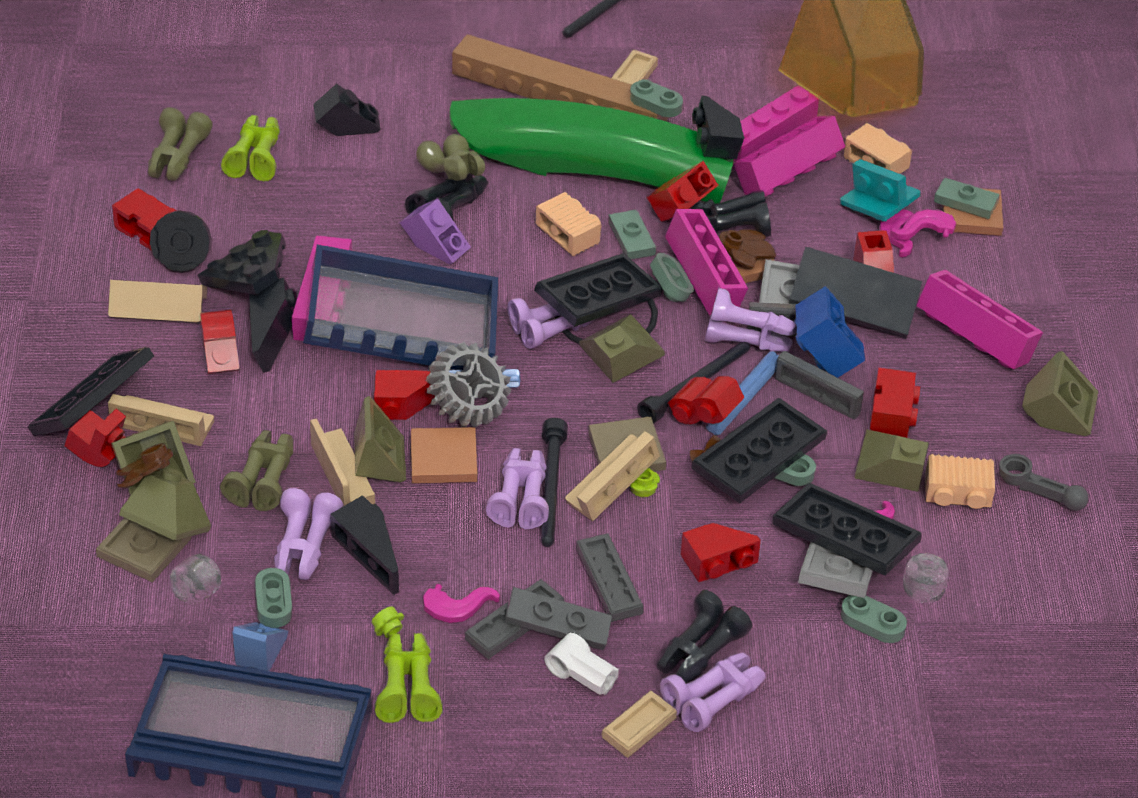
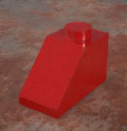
M376 370L375 403L390 420L409 419L431 404L435 398V395L426 393L427 388L431 385L426 382L430 371Z

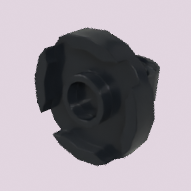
M177 210L167 213L157 221L151 230L150 246L152 253L156 259H159L170 270L184 272L194 269L206 259L211 250L212 237L209 227L201 217L192 212Z

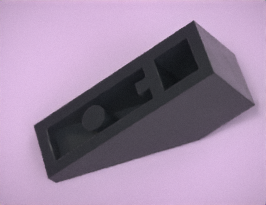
M284 277L257 295L249 294L252 353L263 373L270 371L292 328V315L298 296L294 288H289Z
M362 495L330 514L331 536L387 590L395 595L399 592V570L384 514L379 506L376 504L372 505Z

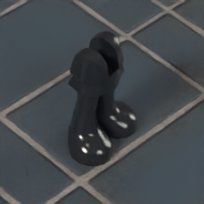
M472 173L467 174L466 179L459 181L450 180L447 176L444 182L427 189L417 190L408 196L405 201L406 211L409 215L418 207L438 198L454 221L452 211L464 203H472L487 187L488 180L482 175L473 177Z
M763 190L752 191L747 195L723 203L714 204L713 200L710 199L705 203H696L689 208L703 209L717 234L732 227L752 225L756 231L762 233L765 237L771 236L769 210Z
M702 590L697 594L693 602L696 615L694 621L681 635L674 637L669 642L667 648L662 650L656 665L658 670L668 674L681 658L685 661L678 669L676 675L681 677L685 683L699 676L707 668L708 661L728 643L745 637L752 629V621L745 611L736 606H731L724 613L722 601L709 590ZM718 625L717 629L713 632V634L700 647H698L696 643L712 628Z

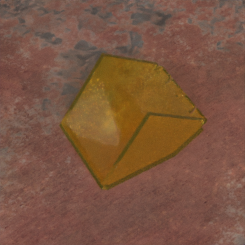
M804 0L778 70L839 113L846 114L847 111L850 117L912 107L918 104V98L922 95L924 47L906 0Z

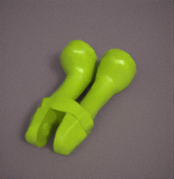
M251 115L246 120L240 131L241 138L222 158L221 167L227 176L240 178L245 174L248 166L249 151L251 146H253L255 149L252 151L249 159L252 176L259 181H269L273 178L276 172V162L270 150L275 145L280 134L278 120L275 117H268L265 127H258L259 117L257 115Z
M414 633L412 651H402L400 634H391L384 650L386 655L384 663L388 669L387 685L378 695L375 703L376 716L383 722L394 723L404 718L407 712L405 675L412 674L410 706L413 717L421 722H431L438 719L442 714L443 706L440 695L432 688L429 682L428 665L431 662L429 656L431 650L422 633Z

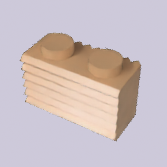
M866 123L865 126L863 125L858 130H855L854 133H851L846 138L844 158L845 160L848 159L849 162L854 163L862 159L899 174L910 167L912 150L905 143L898 142L888 136L882 129H877Z
M566 192L536 206V225L572 256L575 257L581 251L584 252L585 249L599 244L601 233L599 218L586 211L585 207L582 208L581 203L577 199L571 198Z
M933 454L929 455L925 472V502H933L941 506L950 504L968 505L975 509L991 507L995 493L994 461L992 459L987 461L985 458L980 460L979 458L973 459L972 457L967 459L966 457L960 458L959 456L954 458L953 456L947 457L946 455L940 456L939 454L936 456Z

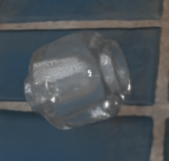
M920 553L912 556L906 563L902 585L905 593L911 599L920 603H932L941 599L945 594L949 577L947 563L935 554Z
M202 554L191 555L173 568L170 575L172 592L179 600L193 605L203 602L220 588L221 573L217 564L208 556Z

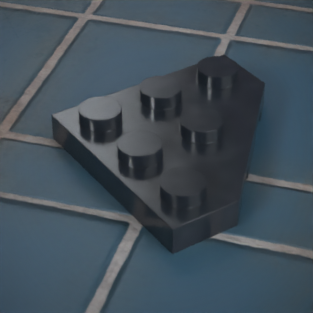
M268 230L254 233L251 236L252 239L245 244L231 248L228 255L222 259L210 262L207 265V269L198 274L201 285L257 295L279 280L280 273L278 267H282L284 257L282 250L286 247L282 233L268 232Z

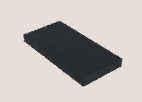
M805 246L789 304H798L826 286L843 305L845 321L906 339L923 281Z
M624 253L538 281L534 289L538 295L574 327L661 296L663 290L659 283Z
M149 347L114 354L29 424L28 429L33 436L67 430L150 361L154 354Z
M777 398L692 460L691 469L738 503H741L825 440L827 430L782 399Z
M808 483L773 515L772 521L773 525L884 576L921 542L922 532L812 483Z

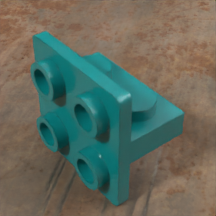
M859 159L852 164L854 189L840 198V204L854 211L874 217L877 220L887 221L920 197V190L906 185V176Z

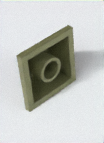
M631 314L579 341L580 347L612 383L665 355V351Z
M1060 351L1027 384L1022 407L1026 414L1032 417L1040 427L1088 436L1091 434L1098 390L1066 354Z
M174 421L159 424L111 443L120 469L140 459V454L147 448L159 443H165L167 449L169 448L173 452V456L169 459L170 464L165 468L177 470L182 473V478L196 483ZM146 476L135 485L127 488L130 496Z
M867 429L855 472V479L918 492L930 443Z
M163 468L162 471L147 475L123 505L119 513L120 516L174 541L209 532L211 528L210 521L193 482L182 478L181 472L171 468Z

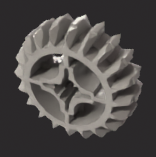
M463 342L457 347L454 345L449 346L435 357V361L428 369L430 373L427 375L426 382L431 385L427 388L426 393L435 395L431 405H440L439 415L449 414V423L459 419L461 427H466L469 423L472 427H478L481 424H489L494 418L502 414L503 409L509 402L506 397L510 395L512 389L506 386L510 382L511 377L502 374L505 371L506 365L498 366L496 363L498 355L491 358L488 356V348H483L479 351L477 343L467 347L466 343ZM452 366H464L461 372L457 371L455 374L449 372ZM482 396L488 398L486 404L474 405V401L477 398L480 399Z

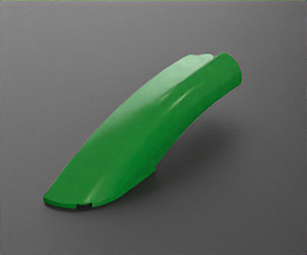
M489 98L452 101L449 110V120L452 129H457L461 136L465 137L469 148L488 158L545 177L547 172L580 173L627 179L660 187L699 162L704 161L718 186L704 196L701 201L707 202L712 199L714 204L721 202L733 166L734 159L703 157L701 145L697 143V131L660 119L619 109L558 100Z

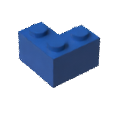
M826 286L795 305L796 341L803 351H809L814 356L815 363L819 369L839 378L865 361L864 344L846 325L843 305Z

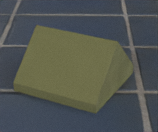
M368 396L363 400L354 431L355 476L395 482L405 481L404 436L375 401Z

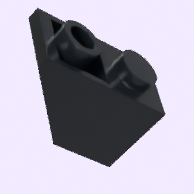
M337 83L313 104L316 122L336 136L370 134L381 130L377 109L370 103H364L358 99L353 91L350 89L345 90Z
M701 96L698 107L693 109L692 122L697 127V143L701 145L703 157L737 159L744 141L740 118L708 96Z

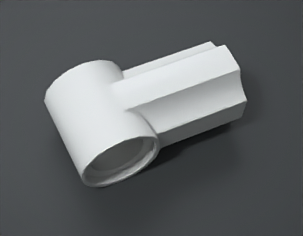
M568 633L544 658L547 668L555 676L561 679L571 676L599 695H606L618 678L619 669L590 652L586 641L575 633Z

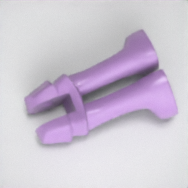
M718 288L704 341L709 343H716L722 340L747 342L759 346L760 350L769 349L774 352H789L793 342L784 335H794L797 326L794 321L783 315L777 316L773 312H758L735 306L731 302L729 291ZM725 321L761 328V331L736 327L727 324Z
M522 298L510 300L507 305L512 328L515 334H521L523 345L529 349L542 345L543 341L566 329L572 328L574 331H577L581 326L586 327L595 321L592 320L574 327L562 316L545 322L560 316L549 304L529 309L527 303Z
M513 448L503 463L502 474L504 482L502 492H496L491 495L487 501L486 513L493 522L503 527H512L516 519L519 486H524V498L519 509V525L524 529H533L546 522L549 516V506L546 500L540 496V488L546 476L545 470L547 466L542 451L533 450L530 461H523L520 456L521 449Z
M289 488L282 493L280 508L288 518L284 537L277 546L278 553L274 556L275 568L289 574L292 559H301L299 579L308 580L319 565L318 560L321 557L320 547L329 526H331L330 514L343 507V502L339 497L331 493H320L316 496L313 503L310 530L307 539L304 540L301 539V535L311 513V500L308 494L296 488Z
M739 653L729 656L725 660L718 661L707 673L687 684L678 675H670L661 680L660 691L664 701L677 710V715L681 714L684 726L691 731L700 732L710 725L712 716L733 700L740 702L746 695L755 691L765 680V672L759 666L747 669L751 659L747 654ZM720 685L722 689L704 700L701 699L702 696Z

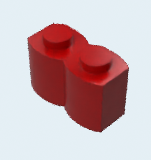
M718 376L711 380L705 377H694L675 394L668 404L676 421L680 423L695 424L701 420L705 423L716 424L722 422L745 397L735 378Z

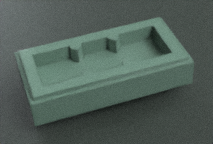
M944 177L935 194L934 202L990 219L998 204L1000 194Z
M637 209L609 214V224L625 255L632 260L656 254V246Z

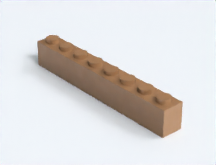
M468 34L452 52L453 75L530 99L558 100L603 106L663 121L668 119V117L660 116L633 104L630 100L632 84Z

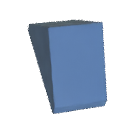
M258 622L234 626L235 664L242 667H255L259 670L270 671L287 638L288 630L270 628Z

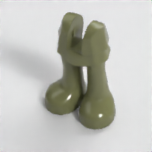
M167 107L163 109L159 116V125L164 132V137L160 145L154 148L152 157L148 160V175L153 178H159L164 166L168 165L167 179L176 181L183 174L184 170L187 169L188 158L192 151L211 133L213 124L211 119L201 112L190 114L186 123L183 114L178 109ZM184 136V139L178 149L175 148L178 141Z
M459 134L447 136L444 141L443 151L436 142L426 140L418 146L416 152L418 163L424 169L436 174L446 172L450 180H464L467 174L471 173L474 176H480L485 170L484 160L477 152L469 151L468 141Z
M263 430L252 442V446L248 450L249 456L242 473L232 471L223 478L220 484L222 494L230 502L242 508L248 506L251 496L253 506L258 511H268L277 507L283 493L279 479L282 471L286 470L290 457L293 454L294 443L291 435L282 433L277 444H272V432ZM261 468H266L264 477L256 482Z

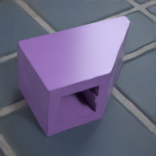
M438 198L418 207L400 222L417 248L448 264L455 262L471 248Z

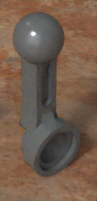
M1009 454L1000 460L999 474L1007 484L1020 485L1019 490L1030 491L1064 503L1068 509L1073 511L1081 510L1087 505L1089 496L1084 487L1080 485L1068 486L1034 474L1032 472V462L1028 457L1021 454ZM1011 470H1018V471H1021L1022 473H1020V474H1013V473H1010L1009 471H1011Z

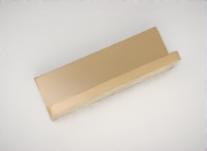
M110 280L108 315L119 318L200 322L202 301L207 299V286Z
M112 394L108 401L109 415L116 408L126 415L123 428L140 432L165 422L174 421L181 442L197 446L202 445L214 423V416L211 414L134 396Z
M317 418L310 420L311 446L335 495L341 499L343 506L362 495L371 504H375V494L367 478L355 476V454L342 429L324 433Z
M646 431L639 437L633 434L629 435L565 497L566 502L593 522L660 457L655 438Z

